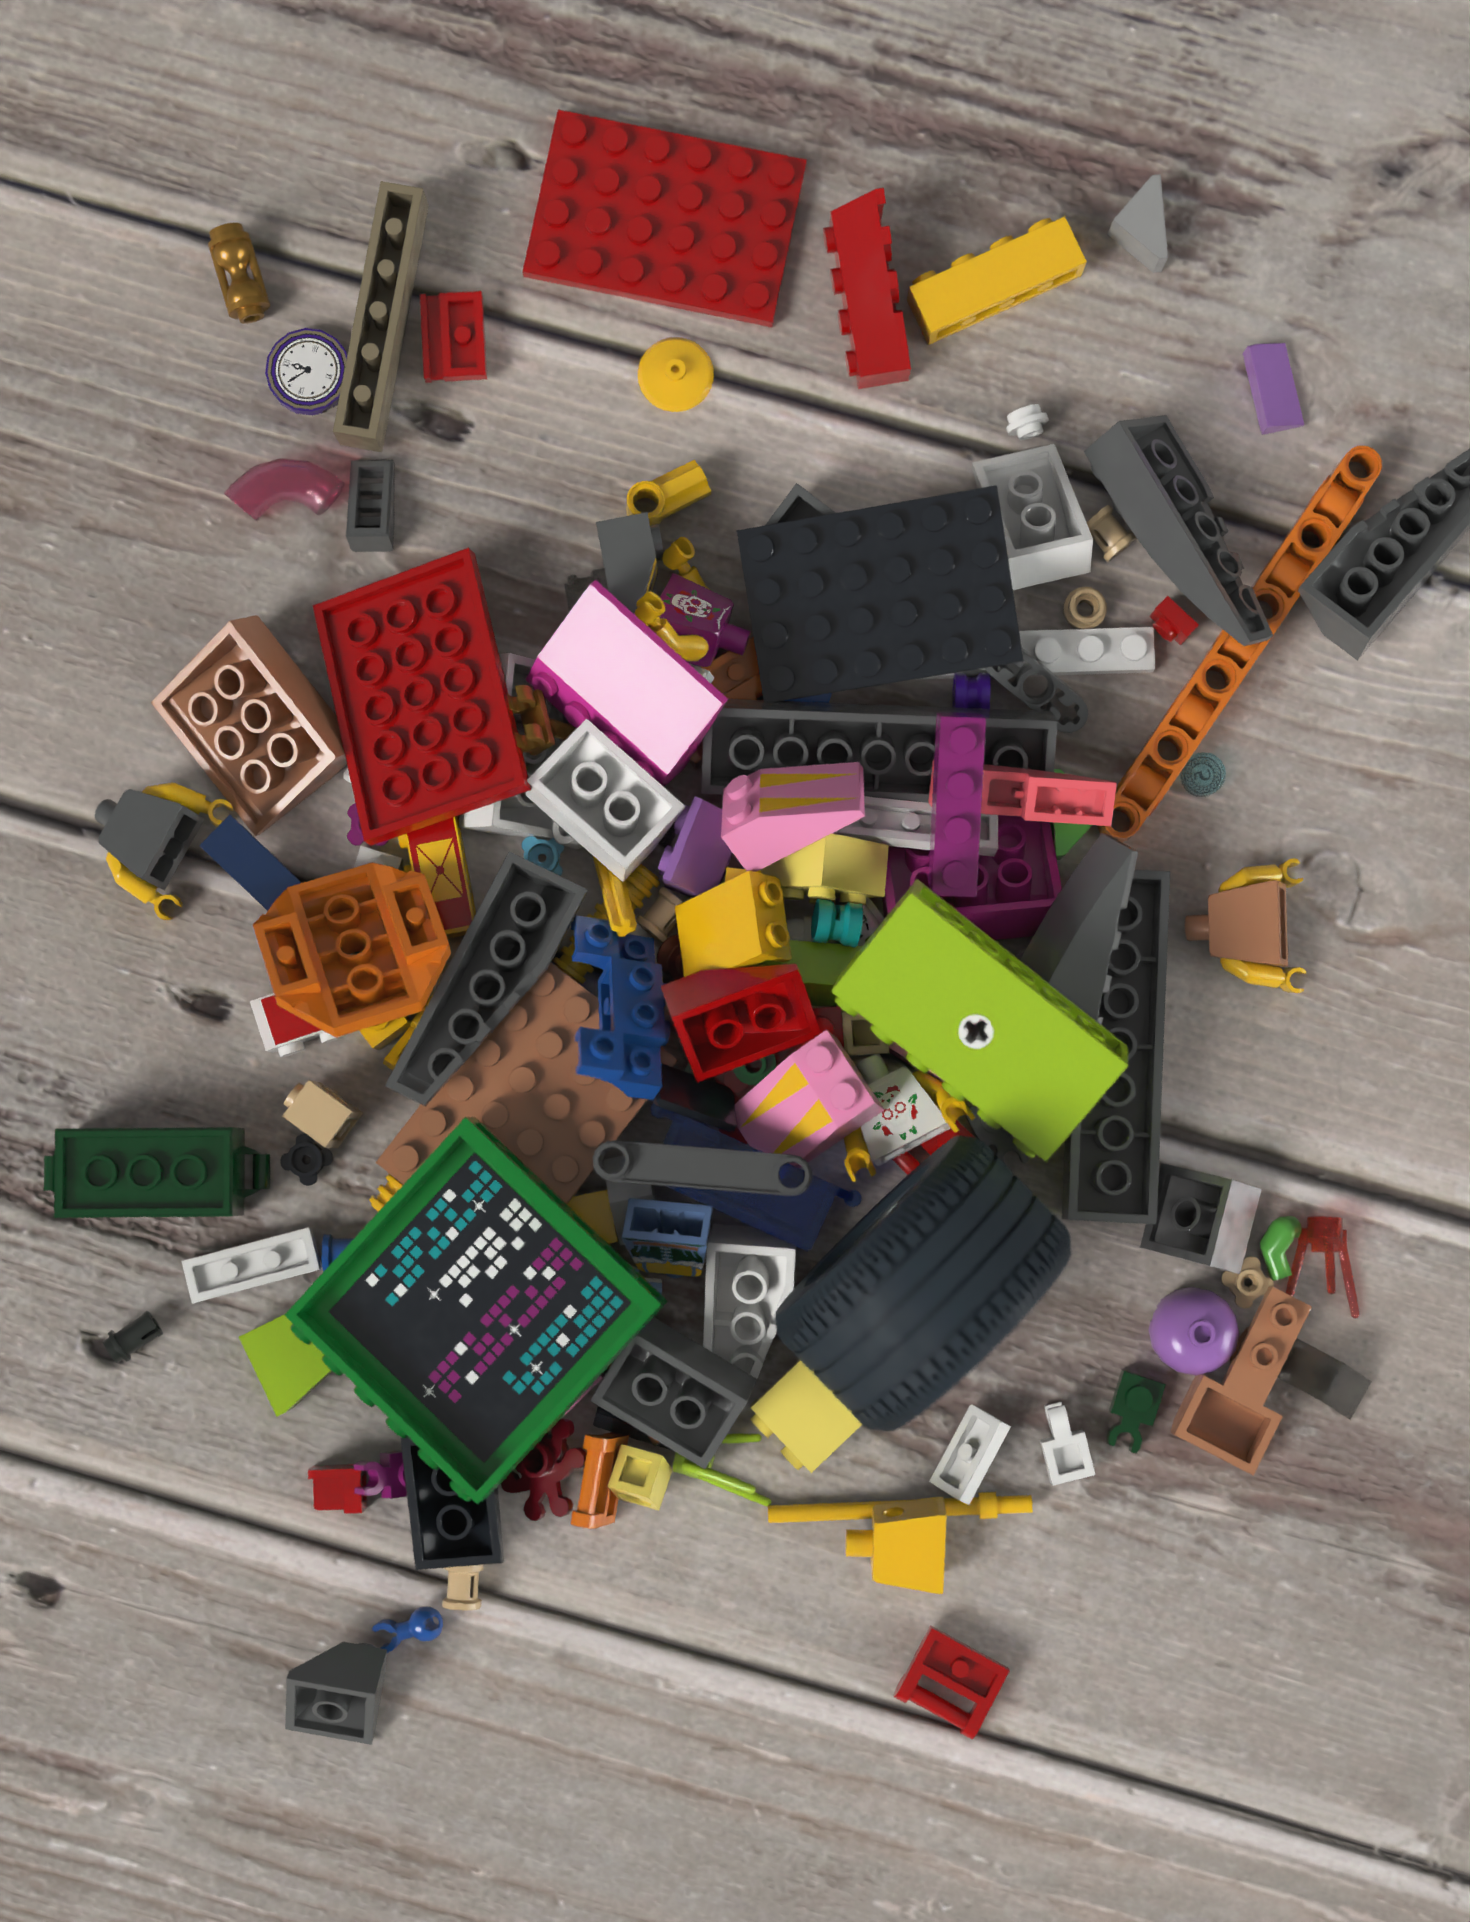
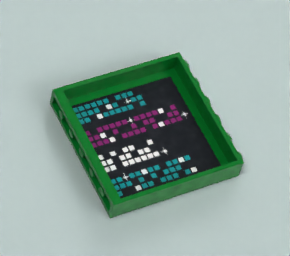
M465 1117L284 1316L293 1323L290 1329L297 1338L308 1345L313 1343L324 1354L322 1361L332 1372L339 1376L345 1374L356 1385L354 1388L355 1394L368 1406L374 1407L376 1405L388 1417L385 1420L386 1424L394 1433L404 1439L408 1436L420 1448L418 1455L428 1466L435 1470L440 1468L452 1479L450 1486L457 1495L465 1501L469 1502L472 1499L478 1504L485 1500L664 1307L668 1300L476 1117Z

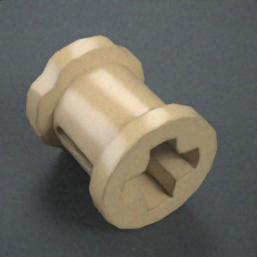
M1110 505L1105 506L1086 522L1094 541L1105 552L1103 558L1107 563L1137 538L1133 532L1127 533L1112 515L1113 508Z
M664 887L658 891V899L645 915H638L636 918L637 924L660 943H663L668 938L667 934L677 923L675 906L683 903Z
M484 1565L444 1568L448 1571L447 1597L443 1599L442 1607L451 1610L480 1609L482 1600L478 1598L479 1572L484 1570Z

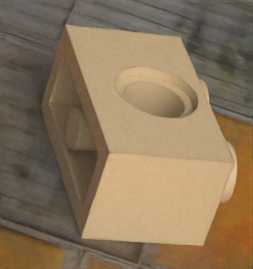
M308 1080L304 1086L298 1083L288 1094L283 1103L288 1109L282 1117L325 1148H339L363 1115V1112L323 1083Z

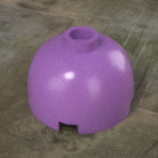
M1196 1287L1177 1289L1162 1298L1156 1306L1157 1309L1153 1313L1149 1326L1152 1348L1163 1363L1177 1372L1194 1376L1212 1373L1226 1364L1235 1352L1239 1337L1236 1315L1227 1301L1213 1291Z

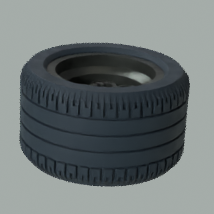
M955 1136L917 1166L839 1240L800 1281L775 1313L776 1332L780 1340L791 1351H794V1354L810 1371H813V1374L830 1391H833L832 1394L851 1411L852 1415L862 1425L871 1430L894 1431L916 1418L945 1395L973 1370L1032 1310L1062 1273L1071 1257L1070 1233L1066 1226L1055 1215H1052V1212L1033 1195L1016 1175L1013 1176L1014 1173L997 1156H994V1152L984 1142L976 1137Z

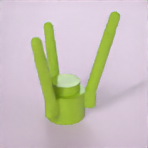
M730 1433L726 1435L721 1444L760 1442L762 1436L758 1433ZM677 1452L675 1453L673 1472L701 1479L766 1507L771 1505V1499L755 1492L756 1488L754 1485L713 1470L715 1454L706 1469H703Z

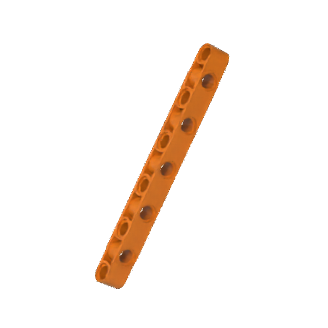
M1368 446L1354 447L1341 459L1332 473L1326 477L1252 585L1258 601H1264L1271 606L1272 618L1266 620L1273 635L1299 598V587L1329 554L1362 505L1365 495L1379 476L1382 469V460L1373 448ZM1358 462L1362 464L1367 472V477L1358 478L1354 476L1349 469V463ZM1303 531L1313 532L1320 541L1319 548L1306 546L1301 538V533ZM1221 631L1116 786L1113 811H1121L1128 816L1130 821L1128 831L1118 832L1111 826L1098 825L1100 835L1105 833L1124 842L1140 829L1146 818L1152 814L1270 639L1243 646L1226 631ZM1206 672H1219L1225 679L1224 689L1216 690L1211 688L1206 681ZM1160 741H1169L1176 746V760L1167 761L1159 755L1157 745Z

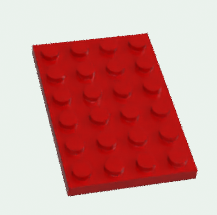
M558 109L522 271L525 278L773 327L807 159Z
M469 547L312 605L364 842L372 846L531 790V786L527 782L529 777L523 752L516 742L515 732L518 733L513 711L509 707L508 689L476 556Z

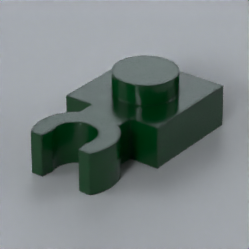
M1121 1370L1109 1408V1412L1120 1416V1419L1107 1432L1106 1441L1108 1445L1115 1446L1118 1435L1128 1432L1131 1435L1129 1451L1136 1454L1140 1450L1142 1445V1436L1139 1432L1140 1423L1153 1427L1166 1384Z

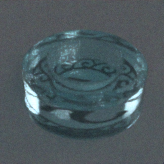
M1206 752L1191 756L1180 772L1181 783L1185 790L1197 797H1207L1217 792L1222 787L1226 777L1222 761L1217 756Z

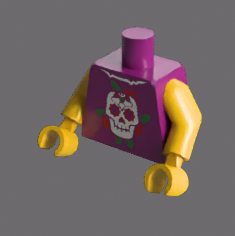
M682 536L664 551L662 558L665 566L671 570L678 569L679 574H672L660 597L651 591L642 596L637 601V609L634 615L690 664L702 667L711 666L719 648L743 656L751 631L729 624L734 603L732 600L710 590L704 583L695 566L690 567L688 561L694 557L695 550L692 543Z

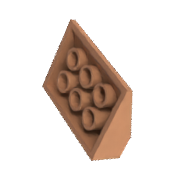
M258 615L229 621L151 702L222 795L230 802L233 809L254 836L263 833L347 765L337 716Z

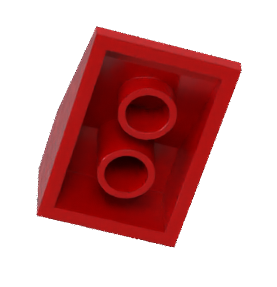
M797 964L702 970L661 986L671 1018L697 1082L806 1042L821 1034Z

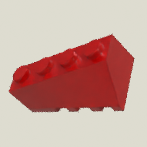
M884 188L874 189L832 210L829 227L823 228L827 254L834 253L837 267L830 269L834 295H842L844 309L838 310L839 328L841 336L849 335L851 350L845 351L847 372L849 377L856 376L858 389L909 381L911 372L903 312L896 309V303H899L897 272L894 268L889 269L888 262L892 261L890 226L882 227L881 225L883 207L886 204Z

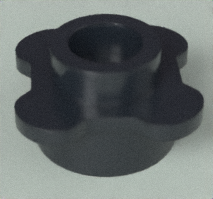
M300 1134L296 1138V1145L288 1153L282 1155L280 1164L284 1170H290L293 1174L299 1176L300 1182L303 1185L310 1186L317 1182L318 1173L322 1168L332 1163L333 1154L329 1149L320 1148L314 1143V1139L307 1134ZM306 1155L311 1158L308 1164L303 1162V1157Z

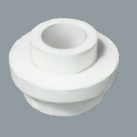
M1039 404L1028 405L1007 415L1009 425L1006 429L1009 436L1018 435L1019 440H1027L1040 435L1043 432L1042 426L1049 421L1047 413L1041 411Z

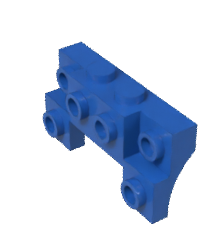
M576 915L571 923V930H574L575 951L572 954V961L586 963L603 969L598 979L600 1029L579 1027L575 1034V1042H578L579 1064L576 1067V1074L609 1082L622 1090L627 1097L654 1100L662 1087L661 1046H666L670 1036V1022L665 1020L664 1016L666 1001L661 986L667 983L662 981V965L655 964L654 938L627 934L626 937H619L615 931L611 930L609 920Z

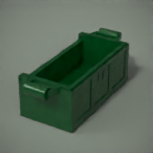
M245 1128L55 1129V1154L44 1156V1191L54 1192V1218L243 1216L244 1198L257 1193L261 1189H270V1154H261L257 1150L245 1146ZM245 1154H253V1189H245Z

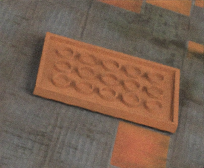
M550 963L543 975L425 1107L420 1104L375 1163L404 1184L465 1117H476L554 1193L568 1204L594 1171L593 1156L596 1149L607 1141H617L648 1099L627 1097L622 1090L609 1082L576 1074V1067L579 1064L578 1042H575V1034L579 1027L600 1029L598 998L554 964ZM662 1047L660 1048L661 1063L674 1067L678 1060Z

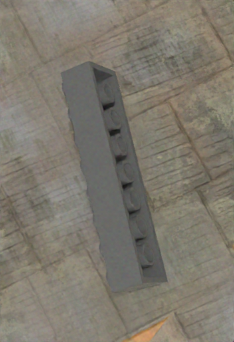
M728 699L703 738L701 794H723V788L727 787L733 779L741 775L748 776L760 769L859 762L864 768V796L928 802L932 764L935 755L937 712L982 714L986 718L984 764L1054 772L1057 719L1052 711L803 701L764 702V700Z
M1134 870L1127 908L1120 910L1117 924L1118 932H1121L1118 950L1112 949L1107 971V975L1112 976L1109 993H1103L1098 1016L1103 1017L1102 1026L1127 1045L1128 1066L1065 1139L1062 1219L1157 1224L1170 871Z

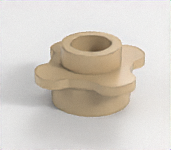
M1248 1256L1244 1258L1240 1274L1224 1271L1221 1277L1222 1284L1229 1287V1290L1235 1296V1304L1240 1308H1250L1255 1299L1265 1295L1269 1286L1274 1287L1273 1280L1266 1278L1261 1271V1263L1256 1257ZM1246 1278H1249L1252 1281V1284L1249 1287H1246L1244 1285V1280Z

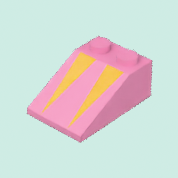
M859 762L767 768L760 769L748 776H738L727 787L723 788L721 838L746 871L757 872L865 817L864 768Z
M825 1030L789 1055L735 1104L737 1127L753 1152L796 1155L802 1157L807 1162H810L885 1110L838 1038L828 1030ZM789 1163L784 1166L780 1173L781 1181L802 1166L797 1163Z

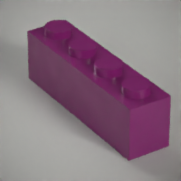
M937 712L928 888L938 896L977 897L986 718L982 714Z

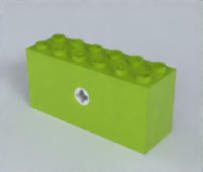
M918 879L915 880L843 969L831 990L837 996L835 1002L840 1008L854 1017L858 1014L862 1015L873 1024L870 1029L879 1039L888 1045L896 1042L908 1052L906 1058L913 1066L923 1073H928L931 1070L944 1081L941 1085L952 1097L961 1102L965 1098L979 1108L977 1114L986 1124L996 1130L1003 1127L1015 1137L1013 1143L1019 1150L1031 1158L1038 1155L1046 1162L1128 1066V1047L1125 1043Z

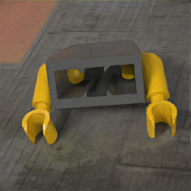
M173 782L147 786L142 792L128 789L123 793L118 803L105 799L97 806L95 811L96 821L105 826L98 840L99 844L108 851L106 861L115 882L144 904L148 901L154 905L156 915L163 920L173 919L162 911L161 905L165 899L172 900L179 907H183V903L175 894L162 895L156 890L159 887L165 891L205 818L200 816L199 813L207 814L210 822L218 827L223 821L214 818L213 811L220 806L233 811L232 805L227 800L217 799L210 802L205 800L206 795Z

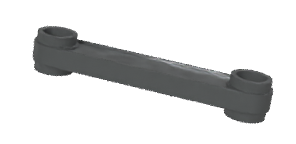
M607 1141L596 1149L593 1156V1167L597 1174L603 1179L613 1182L797 1196L806 1192L813 1180V1172L809 1163L802 1157L788 1154ZM617 1148L623 1152L625 1164L621 1171L609 1174L603 1167V1158L607 1151ZM789 1163L800 1164L805 1171L804 1181L797 1188L790 1189L785 1187L780 1179L781 1170Z

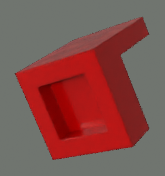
M354 1464L314 1465L308 1469V1479H313L315 1510H344V1514L362 1513L368 1508L367 1496L355 1493L356 1487H363L367 1484V1471L354 1470Z

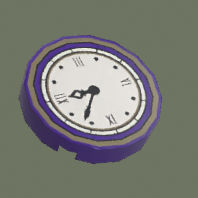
M303 328L289 332L275 343L267 357L265 374L269 389L282 406L296 414L313 416L323 413L324 410H328L332 406L334 408L338 405L347 352L335 337L323 330Z

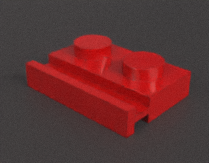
M482 291L439 293V295L435 296L420 294L425 383H432L435 380H444L445 382L487 380Z

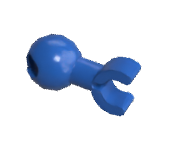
M424 1606L414 1610L409 1620L397 1623L391 1619H383L375 1624L372 1630L377 1632L384 1629L389 1633L395 1632L397 1634L391 1639L390 1643L380 1647L387 1649V1653H389L405 1639L414 1637L424 1642L436 1639L442 1631L443 1618L438 1610ZM433 1616L438 1619L439 1624H435Z

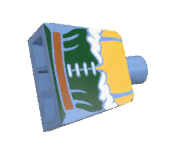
M629 1198L622 1241L638 1269L644 1272L663 1273L670 1278L700 1276L707 1249L713 1206Z

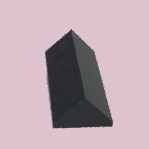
M408 1436L405 1439L401 1438L415 1570L503 1563L504 1552L498 1487L478 1504L472 1499L469 1502L465 1501L451 1488L450 1482L452 1479L440 1468L435 1470L428 1466L418 1455L420 1448Z

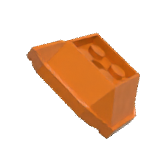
M373 862L287 887L274 901L268 912L262 914L253 924L277 1005L335 1038L423 1011L451 954L449 942L425 875L414 871L406 873L394 867ZM354 952H360V953L355 954V955H350V954H352V953H354Z

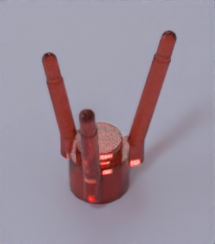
M1307 1217V1228H1302V1232L1298 1237V1245L1291 1267L1292 1275L1288 1278L1285 1293L1294 1297L1307 1246L1311 1244L1312 1253H1325L1327 1292L1331 1295L1335 1294V1253H1338L1350 1313L1356 1319L1360 1313L1347 1249V1230H1343V1218Z

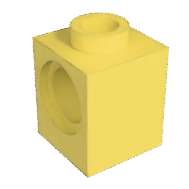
M621 1444L608 1488L619 1500L659 1511L673 1468L663 1455Z

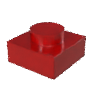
M1168 595L1149 616L1155 621L1153 627L1161 637L1169 642L1175 640L1179 645L1199 626Z

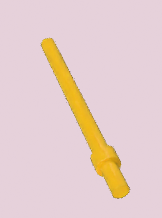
M978 1492V1497H973L969 1505L956 1498H944L947 1516L979 1515V1519H997L998 1514L1033 1512L1031 1495L997 1496L996 1492ZM908 1500L768 1505V1523L872 1519V1508L874 1506Z

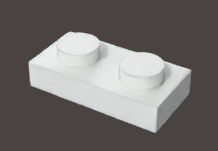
M970 1404L929 1482L957 1500L969 1505L1011 1426Z

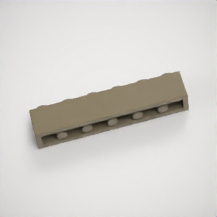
M380 181L333 427V433L342 446L376 452L383 451L429 208L423 188Z

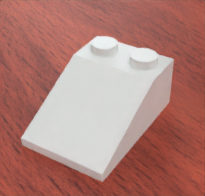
M1055 444L972 462L977 489L995 485L998 487L1013 590L1091 572L1093 537Z

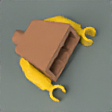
M1291 858L1278 867L1275 864L1244 867L1222 882L1218 893L1208 896V914L1186 916L1185 935L1187 941L1209 940L1210 956L1220 959V963L1225 971L1248 984L1272 988L1280 987L1288 993L1303 992L1304 989L1294 988L1290 983V977L1293 973L1306 974V971L1301 967H1288L1286 888H1291L1301 883L1304 879L1290 878L1287 874V867H1295L1300 864V861Z

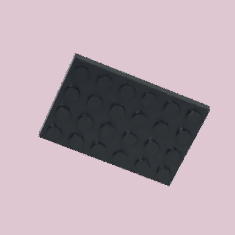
M997 485L737 530L764 702L786 701L1024 662Z

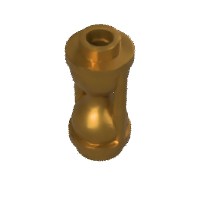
M226 223L217 226L209 232L211 240L208 243V247L229 317L239 319L240 323L243 324L259 321L264 318V312L271 305L250 235L244 231L240 223ZM248 265H250L254 280L247 273ZM225 271H227L231 276L232 281L230 286L228 284Z

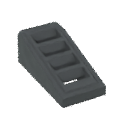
M351 460L346 538L350 549L354 552L393 551L394 460ZM361 478H383V483H361ZM361 495H382V499H361ZM361 513H381V517H361Z

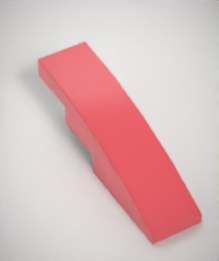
M934 760L932 764L928 803L931 807L933 795ZM984 764L981 814L1021 816L1026 821L1111 826L1117 783L1110 780Z

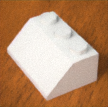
M588 719L527 780L531 790L526 791V796L622 882L655 849L685 809L684 804Z

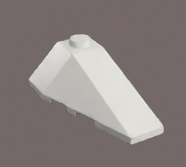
M713 1224L708 1238L703 1347L756 1379L776 1335L775 1313L795 1287L796 1245L752 1226Z

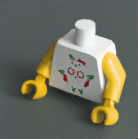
M874 1054L859 1062L857 1067L885 1110L844 1138L847 1154L844 1165L852 1182L857 1181L855 1174L861 1168H868L870 1175L874 1176L876 1175V1169L873 1162L880 1166L949 1129L958 1132L959 1129L955 1122L960 1116L968 1115L972 1121L975 1119V1116L964 1101L961 1102L955 1099L942 1087L941 1084L943 1082L922 1071L911 1073L906 1066L890 1073L881 1055Z

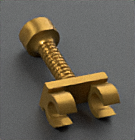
M528 685L515 686L517 697L507 694L509 707L513 714L521 715L525 735L515 732L517 746L523 753L529 752L530 755L536 756L555 744L554 737L565 741L577 729L571 724L549 718L541 690L536 689L532 691V688Z

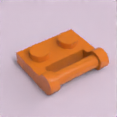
M615 1432L600 1435L585 1434L583 1448L587 1449L578 1508L572 1511L571 1525L596 1529L615 1523L618 1498L608 1488V1483L621 1444L628 1445L629 1435Z

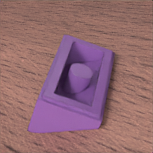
M1285 343L1253 344L1247 346L1243 352V358L1261 435L1303 427L1304 421Z

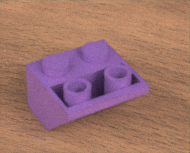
M694 796L691 806L685 805V809L676 819L674 829H676L675 834L679 835L675 847L666 846L658 866L659 874L663 875L662 879L665 888L693 898L722 883L726 867L730 863L733 852L721 838V808Z

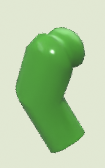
M1280 1216L1273 1220L1260 1241V1249L1270 1279L1273 1281L1292 1275L1285 1252L1293 1240L1298 1238L1302 1232L1301 1224L1294 1216Z

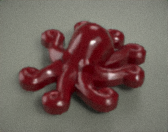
M567 1418L559 1419L552 1427V1434L547 1432L515 1467L522 1475L521 1478L517 1473L511 1471L500 1483L502 1489L508 1493H520L530 1490V1495L524 1504L523 1510L525 1516L531 1521H538L545 1516L546 1511L542 1501L546 1495L549 1499L551 1512L555 1516L563 1517L569 1515L573 1510L572 1500L562 1494L560 1481L566 1479L575 1468L585 1466L587 1453L580 1447L569 1449L567 1438L573 1435L575 1427L573 1422Z

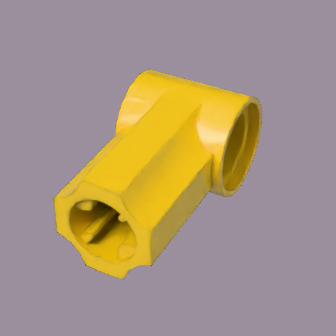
M694 459L652 481L637 482L627 493V516L641 514L634 507V504L639 499L649 498L657 504V508L653 512L648 513L650 525L660 524L662 519L710 496L711 489L700 465Z

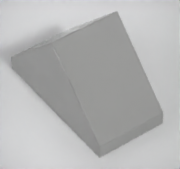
M1161 174L1152 175L1113 219L1107 234L1153 273L1162 272L1168 259Z

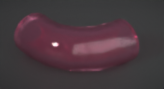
M278 458L250 468L228 487L224 495L255 521H258L274 504L283 501L298 502L320 516L339 497L345 482L335 474L311 461Z

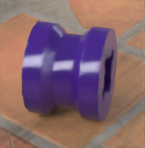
M963 672L954 673L953 707L990 709V674L988 672H980L977 676H966Z

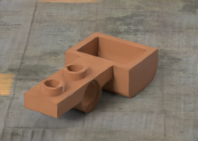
M1269 1286L1249 1327H1246L1238 1338L1237 1348L1230 1358L1231 1364L1221 1384L1202 1374L1196 1375L1174 1418L1171 1433L1254 1476L1283 1417L1263 1405L1312 1306L1273 1286Z

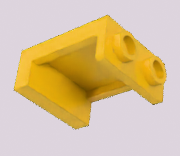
M749 870L675 906L684 977L702 970L752 967L766 960L785 963L792 959L789 942L790 936L783 903V891L780 880L777 877Z

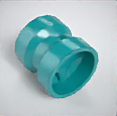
M818 898L812 915L811 941L827 943L829 940H837L843 946L857 947L862 930L863 905L853 902H847L844 906L835 905L832 900Z

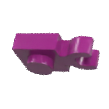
M402 1450L380 1453V1464L373 1461H359L354 1464V1470L367 1471L369 1473L368 1483L363 1487H356V1494L374 1496L381 1492V1498L407 1497Z

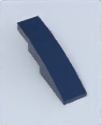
M230 814L199 845L267 911L287 887L303 883Z

